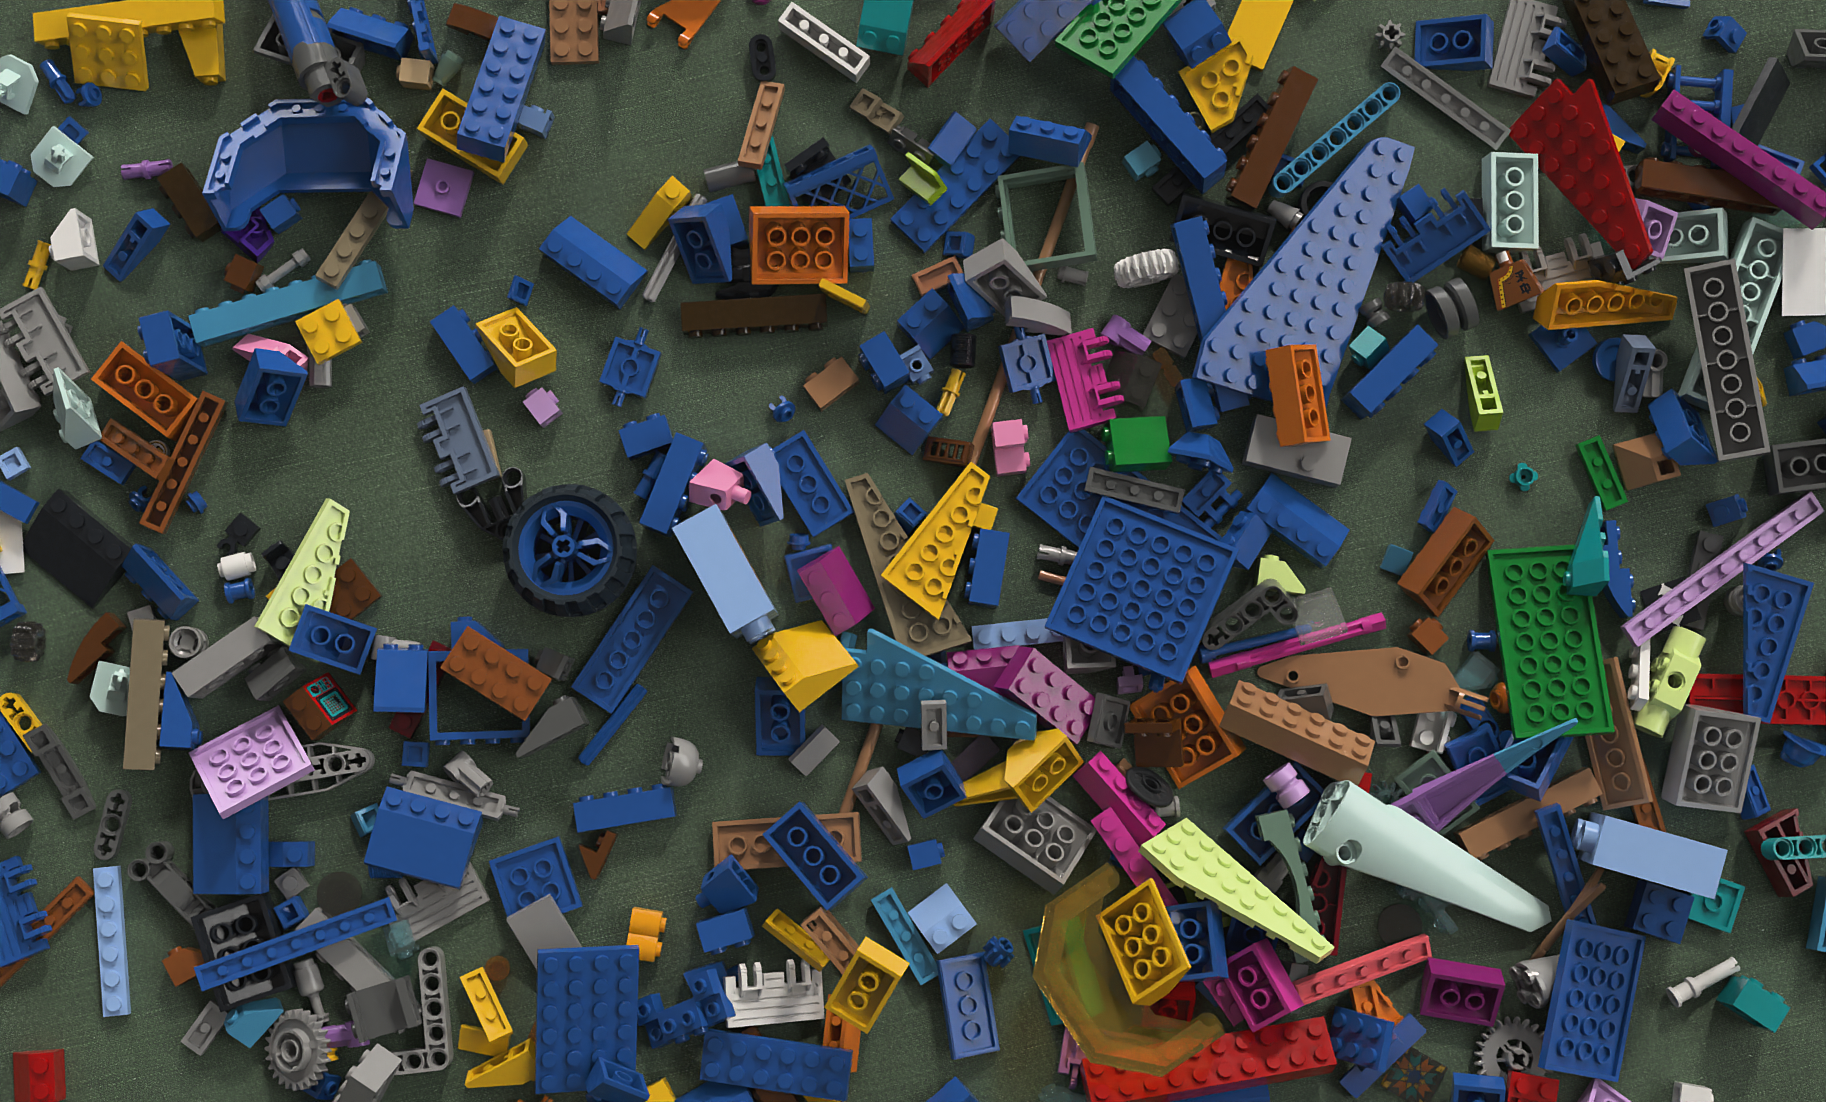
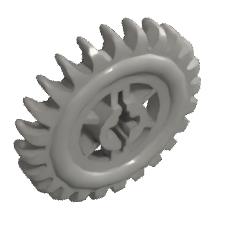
M1518 1016L1514 1018L1513 1023L1509 1017H1505L1504 1024L1496 1020V1028L1487 1026L1489 1034L1481 1032L1480 1035L1484 1041L1476 1042V1045L1481 1049L1474 1051V1055L1480 1057V1059L1474 1062V1065L1482 1067L1477 1071V1074L1504 1077L1505 1089L1509 1070H1519L1521 1073L1545 1077V1073L1553 1074L1552 1070L1538 1067L1545 1031L1536 1033L1539 1028L1538 1024H1533L1529 1027V1019H1525L1521 1024ZM1518 1039L1516 1046H1510L1507 1041ZM1522 1041L1528 1046L1531 1053L1521 1049ZM1499 1047L1502 1049L1501 1058H1497ZM1511 1052L1518 1054L1519 1064L1513 1062L1514 1057ZM1529 1057H1531L1530 1065H1529V1067H1527V1065H1528V1063H1529ZM1497 1062H1503L1508 1066L1506 1073L1500 1069Z

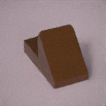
M607 830L606 834L601 833L596 843V846L599 847L598 851L583 844L579 845L590 878L594 880L599 878L619 835L612 830Z

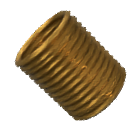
M1470 244L1461 255L1457 268L1459 267V269L1485 281L1497 260L1494 256Z

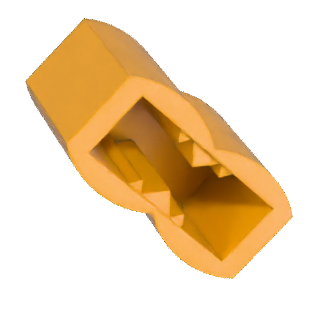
M639 907L632 909L626 945L639 946V960L654 962L656 957L661 956L663 942H658L660 932H665L667 918L663 917V911Z

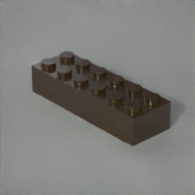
M1562 0L1608 106L1655 90L1661 78L1626 0Z

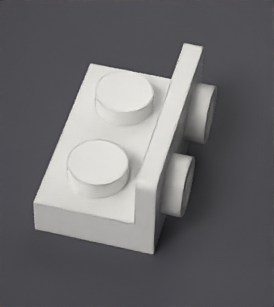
M1453 711L1418 713L1409 746L1427 752L1434 749L1437 754H1443L1446 751L1444 744L1450 742L1448 733L1450 727H1453L1456 722L1457 714Z

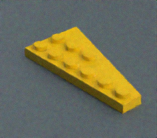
M972 462L968 464L881 574L884 580L938 621L940 620L990 480V475Z

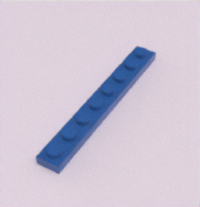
M387 897L194 967L201 991H205L397 921L391 899Z

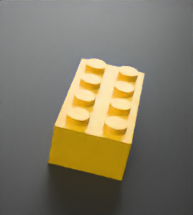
M442 88L417 127L418 131L423 137L504 185L527 149V141L515 132L504 163L458 150L457 132L468 103Z

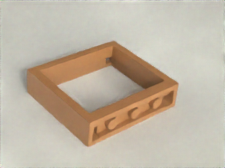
M820 905L803 920L801 926L843 975L859 945L830 911H826Z

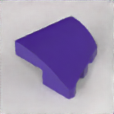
M260 207L252 211L249 223L245 228L238 231H223L221 228V232L256 263L260 262L274 244L273 236L267 227V221L261 213Z

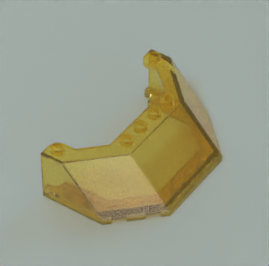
M1108 862L1045 905L1032 977L1090 1063L1163 1077L1223 1036L1225 1028L1212 1013H1202L1189 1022L1155 1015L1147 1005L1132 1004L1110 948L1098 932L1104 896L1114 890L1120 881L1117 870L1111 862Z

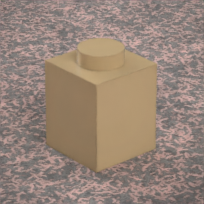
M401 58V65H398L396 69V78L399 79L403 88L432 91L435 67L429 60Z

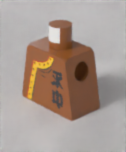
M1509 250L1495 255L1500 269L1490 272L1489 275L1498 311L1544 292L1542 285L1525 259L1513 262Z

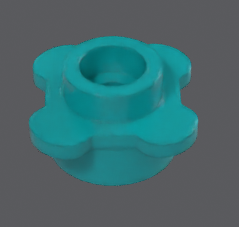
M1519 463L1517 470L1509 475V481L1516 483L1520 490L1524 492L1528 491L1530 485L1538 479V473L1527 467L1526 463Z

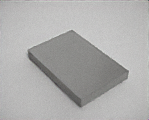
M551 894L544 896L506 918L536 970L537 949L582 947Z

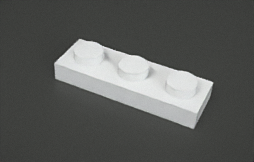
M1650 638L1638 647L1631 645L1629 649V657L1632 658V664L1628 671L1631 685L1628 689L1627 698L1630 699V710L1639 712L1649 700Z

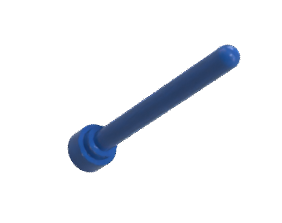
M1309 625L1226 643L1217 650L1207 649L1204 644H1201L1197 648L1200 663L1205 664L1211 662L1218 655L1310 634L1312 628Z

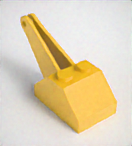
M1059 729L1037 731L1035 741L1017 740L1008 749L1006 761L964 781L963 784L967 798L953 805L963 806L1019 799L1022 805L1032 813L1084 761L1068 737Z

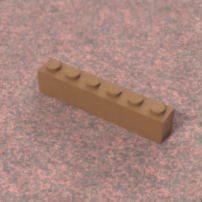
M1582 767L1550 783L1541 802L1525 796L1453 833L1461 849L1481 861L1490 856L1489 851L1495 848L1498 851L1505 849L1511 845V840L1517 837L1521 840L1532 835L1533 832L1531 830L1539 827L1534 813L1535 810L1558 803L1561 805L1565 818L1576 812L1575 808L1582 804L1584 807L1594 804L1598 801L1596 797L1603 793L1590 768Z

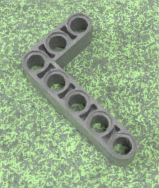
M437 946L422 950L418 956L425 1047L390 1051L402 1059L395 1075L439 1071L446 1068L453 1061L454 1053L445 955L443 950ZM428 952L435 953L437 957L434 965L429 964L426 960ZM430 977L438 979V989L430 988L428 984ZM433 1001L441 1005L440 1014H434L431 1011L430 1006ZM435 1026L443 1030L442 1039L434 1037L433 1028ZM436 1052H442L445 1055L446 1061L444 1064H439L435 1060ZM412 1054L420 1057L421 1064L419 1067L412 1065L410 1061Z

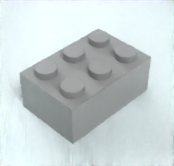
M378 1043L371 1051L367 1049L358 1061L360 1064L357 1067L353 1065L346 1074V1080L337 1092L339 1095L333 1102H380L402 1059Z

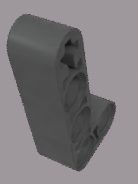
M1266 579L1212 618L1203 634L1202 642L1207 649L1217 650L1268 612H1271L1281 624L1291 625L1298 618L1296 604L1277 580ZM1269 589L1277 590L1276 595L1271 597L1266 596L1265 593ZM1250 603L1258 605L1253 611L1245 609ZM1285 607L1292 608V611L1287 615L1280 613ZM1230 618L1238 619V622L1234 625L1226 624V621ZM1209 634H1212V635H1214V636L1217 635V637H1216V638H1213L1212 636H1209V637H1208V635H1209Z

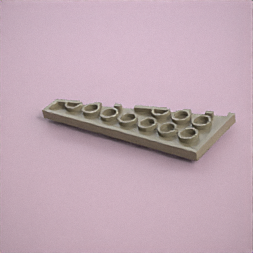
M868 473L846 479L845 484L895 641L926 657L972 643L970 635L948 600H946L940 620L938 621L881 577L883 571L909 540L908 536L901 528Z

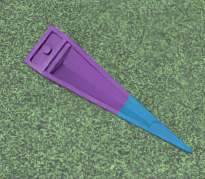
M1577 718L1571 719L1412 789L1413 793L1397 800L1392 805L1402 809L1435 832H1439L1482 793L1530 756L1577 725L1578 720Z

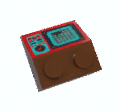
M329 672L302 686L283 701L311 740L316 741L321 740L358 711Z

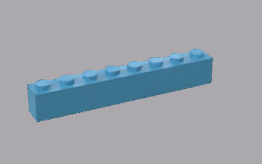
M370 259L360 261L358 266L352 267L338 290L317 280L316 276L313 275L311 280L304 282L302 280L292 281L288 283L287 287L280 289L279 287L268 288L263 294L257 296L256 294H248L241 297L242 300L224 301L219 303V307L209 309L205 307L197 309L195 314L188 316L195 342L201 347H206L300 319L337 299L342 304L348 305L386 294L388 291L381 266L376 261Z

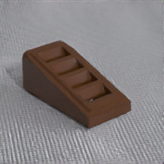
M928 436L923 460L966 468L971 462L975 446L967 441ZM933 443L937 444L935 456L930 455ZM942 445H946L944 455L940 457ZM954 447L952 458H948L950 448ZM959 448H962L961 458L957 459Z

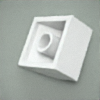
M76 208L70 209L50 237L52 245L49 246L51 258L71 271L99 266L92 219Z

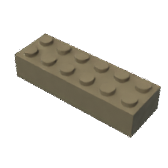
M134 618L123 769L154 770L155 764H160L161 748L156 747V741L160 740L161 723H158V715H162L164 700L160 698V690L165 689L166 674H161L162 665L167 666L168 650H163V642L169 641L170 625H165V620Z

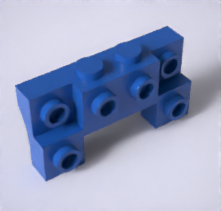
M708 969L689 977L688 981L693 998L665 1010L660 993L650 994L638 1000L637 1021L639 1026H646L652 1049L661 1048L673 1042L676 1044L684 1043L690 1040V1035L699 1036L708 1033L709 1027L736 1016L733 1004L722 989L716 969Z

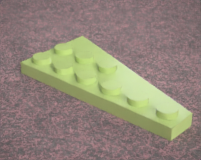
M330 498L325 499L254 627L290 647L305 604L329 612L336 578H334L336 566L339 565L341 557L339 555L341 542L345 537L350 513L348 509Z

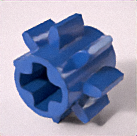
M993 936L983 947L985 950L984 958L993 967L1000 964L1004 968L1014 957L1012 954L1013 945L1004 937L997 940Z

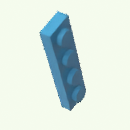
M891 887L872 898L873 905L905 960L910 963L909 966L920 985L938 976L936 961L893 888Z

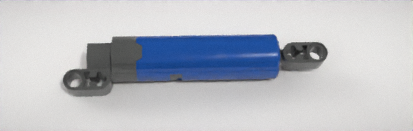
M268 0L299 85L304 90H308L310 98L326 107L334 106L342 100L354 106L362 105L367 98V89L361 73L357 67L339 58L318 1Z

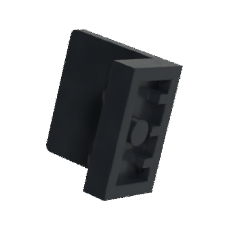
M822 137L785 163L784 166L786 173L792 180L836 160V158L830 151L829 143ZM847 174L844 175L839 185L848 186L851 183L850 177ZM829 184L822 185L818 195L829 199L834 186ZM802 194L810 204L812 196ZM816 198L813 206H819L825 201Z

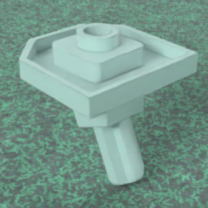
M11 54L0 58V102L24 115L28 114L39 83L34 68L31 64Z
M55 126L51 127L30 154L33 172L53 187L73 185L94 158Z
M98 661L89 697L100 712L119 716L127 715L130 667Z

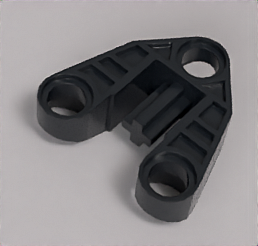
M510 467L503 472L501 478L505 489L504 493L514 515L527 499V488L523 471L517 467ZM511 472H518L520 474V481L516 485L508 483L507 478ZM474 487L469 489L474 491L476 496L475 500L470 504L464 503L462 498L466 491L457 494L458 503L479 529L503 541V530L508 525L512 515L510 516L502 495L488 500L496 522L493 523L488 508L477 489Z

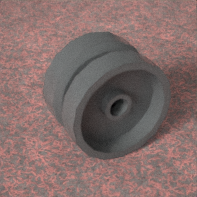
M1457 277L1446 282L1444 288L1436 286L1424 292V302L1428 316L1441 338L1449 339L1459 334V329L1468 331L1479 325V313L1475 300L1462 279Z

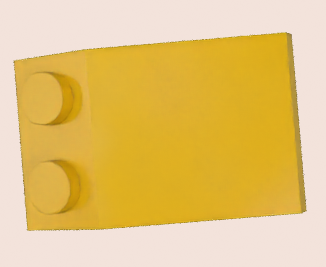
M517 307L475 323L477 331L501 374L514 388L556 371L557 350Z
M865 937L824 1008L868 1034L910 963L868 937Z

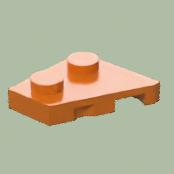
M1375 980L1349 989L1354 1011L1395 1022L1394 1026L1404 1018L1392 1006L1393 1003L1382 993Z

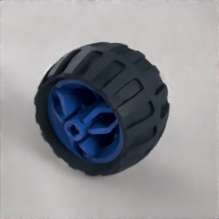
M578 484L551 486L526 499L509 520L502 546L507 576L518 594L540 611L560 617H580L595 613L607 607L622 594L634 573L637 559V541L633 526L624 510L612 498L599 490ZM572 520H578L572 538ZM559 523H561V531L564 533L561 536L554 528ZM591 524L595 532L585 538L588 526ZM547 532H548L551 536H553L555 539H552V538L548 537V536L546 535ZM542 542L551 544L553 552L540 554ZM601 548L599 560L587 556V550ZM586 561L590 563L591 565L595 566V568L592 570L590 566L584 562ZM569 563L568 582H562L567 564ZM555 564L550 577L545 570ZM580 565V567L587 574V576L580 580L579 569L576 568V566Z

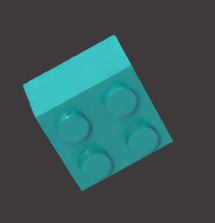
M1731 975L1716 998V1001L1755 1027L1773 1033L1777 1031L1790 1010V1007L1783 1003L1785 999L1773 991L1770 993L1762 989L1764 985L1752 977L1749 979L1744 975H1741V977Z

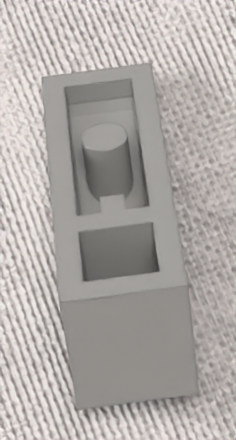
M883 766L866 771L852 788L853 792L892 845L909 842L911 836L897 785Z

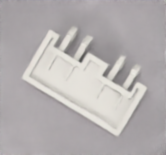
M793 959L786 961V983L784 982V972L762 973L760 962L753 964V986H747V968L745 963L738 964L739 987H736L735 976L723 977L724 993L733 1004L736 1014L735 1017L726 1020L727 1028L825 1019L822 970L819 972L816 969H810V964L804 959L801 960L802 981L796 982Z

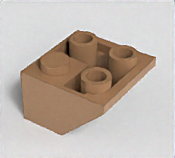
M1655 433L1612 445L1625 491L1681 476L1678 463L1673 459L1669 460L1664 455L1661 449L1663 443L1657 438Z

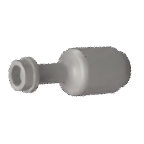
M309 958L293 964L295 969L293 974L301 996L309 997L313 1012L317 1015L316 1022L323 1021L324 1023L329 1021V1012H324L319 997V992L324 989V984L317 963H314L313 958Z

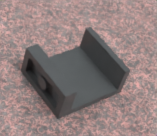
M409 975L346 995L345 1007L347 1013L352 1015L354 1022L351 1025L352 1033L355 1039L358 1038L359 1043L422 1024Z

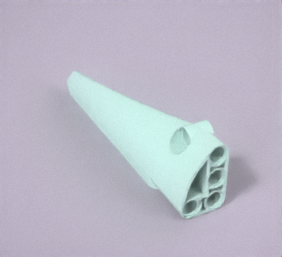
M1349 780L1333 782L1325 788L1305 833L1303 843L1323 856L1328 865H1342L1527 932H1532L1552 922L1547 904L1402 809L1384 804Z

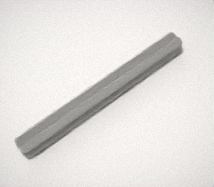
M695 194L689 206L705 205L707 199L700 194ZM674 235L642 294V297L649 302H655L681 253Z

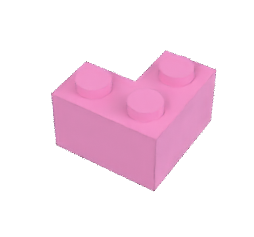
M1022 419L993 422L991 436L997 477L1026 473V467H1030L1029 452L1024 453V444L1029 439L1027 425H1022Z

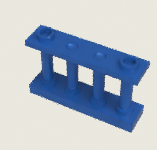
M1676 65L1670 70L1665 79V86L1668 87L1667 98L1673 90L1680 93V86L1712 88L1715 91V100L1713 102L1690 101L1705 111H1711L1715 118L1730 127L1734 70L1724 69L1714 79L1681 76V65ZM1665 130V142L1661 146V156L1664 157L1663 162L1675 160L1676 155L1695 157L1690 153L1687 146H1676L1677 137ZM1711 161V169H1721V167Z

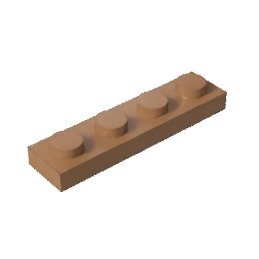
M767 81L760 82L739 154V166L762 170L785 92L784 84Z

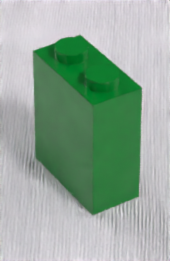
M1165 416L1109 419L1101 430L1102 441L1106 443L1105 463L1109 465L1110 472L1166 470L1172 463L1171 454L1168 453L1170 444Z

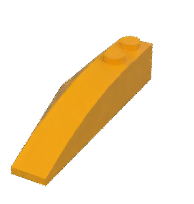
M1600 280L1555 283L1537 296L1533 319L1547 330L1673 320L1678 298L1673 295Z

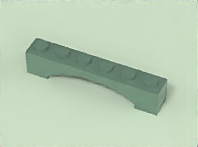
M1281 809L1255 816L1260 839L1268 841L1276 849L1290 874L1295 894V913L1319 933L1318 925H1321L1318 911L1313 910L1311 901H1314V894L1311 886H1307L1305 877L1308 876L1305 862H1301L1298 852H1302L1299 838H1294L1292 828H1295V821L1292 813L1288 814L1287 809ZM1289 949L1292 962L1297 964L1309 961V959Z

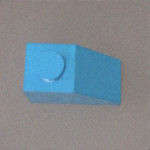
M278 998L252 1001L232 1009L226 1015L224 1025L229 1035L251 1048L284 1012V1009Z

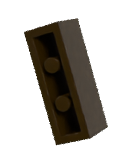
M182 162L157 178L161 184L158 187L166 199L170 198L174 205L171 208L179 219L183 217L187 223L184 227L192 238L196 237L204 242L221 231L220 224L202 194L203 189L189 168Z

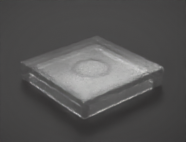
M1332 587L1292 598L1298 610V618L1293 623L1301 646L1348 633V627ZM1286 607L1288 613H1290L1292 608Z

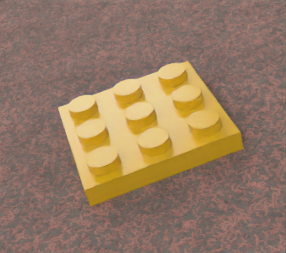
M71 12L66 16L75 83L85 84L91 82L96 86L147 91L149 82L142 21Z

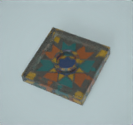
M1410 1047L1389 1067L1380 1086L1407 1102H1430L1448 1067Z

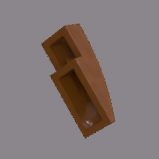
M106 612L84 637L69 670L67 681L70 684L81 683L97 668L98 661H105L115 652L109 643L127 627L114 613Z

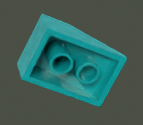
M864 0L856 46L903 56L907 45L914 0Z

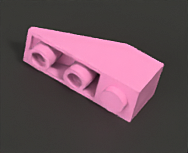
M247 334L232 347V350L248 361L251 360L254 349L259 348L280 351L306 371L308 368L309 357L290 344Z

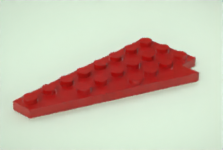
M1555 79L1509 128L1511 132L1508 135L1525 153L1538 154V167L1615 251L1624 250L1630 267L1636 269L1653 253V249L1595 83L1592 79H1587L1573 94L1560 79Z

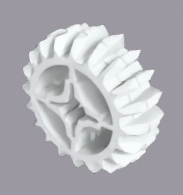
M1171 249L1150 250L1126 257L1114 266L1115 280H1117L1118 286L1122 288H1136L1158 283L1178 273V257H1176L1175 251Z

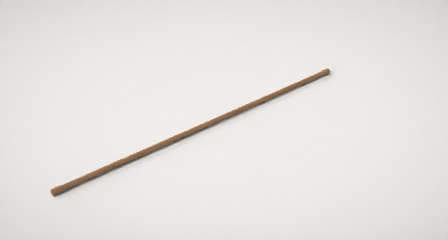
M1087 122L1084 127L1092 135V139L1081 162H1084V165L1099 130L1098 125ZM1076 178L1067 179L1038 259L1052 257L1077 188ZM1047 269L1033 272L1040 286ZM1014 327L1008 343L1016 339ZM1002 361L972 441L975 447L971 462L976 466L1007 382ZM870 724L839 813H850L853 810L857 796L852 788L867 771L883 724Z

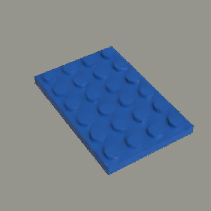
M1571 919L1566 920L1538 1067L1618 1082L1646 936Z
M638 945L537 949L535 1094L587 1091L585 1081L598 1057L636 1071L639 977Z

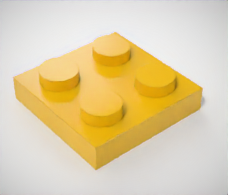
M339 299L295 321L318 365L363 343Z

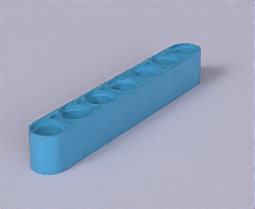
M1388 82L1378 88L1276 174L1267 186L1269 194L1275 198H1281L1293 190L1397 102L1401 94L1399 87L1395 83ZM1383 91L1389 93L1390 100H1386L1383 97ZM1365 106H1369L1372 109L1373 115L1366 113ZM1347 121H1352L1356 129L1351 130L1348 127ZM1330 135L1337 138L1338 145L1331 143ZM1312 150L1319 152L1320 160L1313 157ZM1295 165H1298L1302 168L1303 175H1299L1295 172ZM1277 180L1284 182L1285 190L1278 188Z

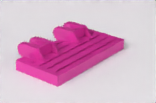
M1093 328L1047 341L1070 433L1105 424L1109 419H1117L1114 408L1105 411L1103 409L1124 402L1122 395L1100 399V394L1115 391L1121 386L1119 381L1107 382L1102 363L1092 366L1093 363L1107 360L1113 356L1111 350L1089 354V349L1109 343L1107 336L1096 338Z

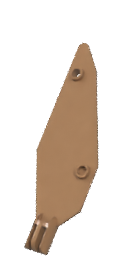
M1399 647L1295 655L1266 664L1257 670L1259 677L1290 688L1327 683L1333 703L1371 716L1453 711L1481 721L1483 716L1460 709V705L1485 711V706L1465 700L1463 697L1467 695L1484 702H1488L1489 699L1486 696L1460 688L1445 663ZM1291 671H1295L1298 674V678L1295 681L1290 680L1288 677Z

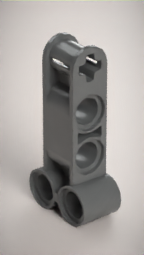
M168 841L152 842L146 848V858L130 862L127 874L133 881L148 880L193 926L190 917L216 909V906L204 894H193V882L171 860L175 852L173 845ZM158 846L164 849V856L161 859L156 855V848ZM140 863L144 864L146 867V873L144 876H141L138 873V866Z

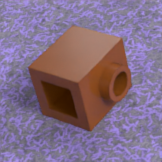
M1429 617L1422 620L1420 618L1416 619L1409 626L1411 631L1407 634L1409 639L1426 656L1433 655L1449 639L1442 631L1443 626L1435 618L1430 619Z

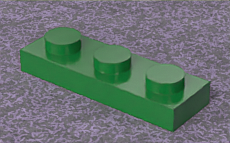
M1600 435L1576 444L1575 447L1596 496H1600L1603 512L1628 502Z

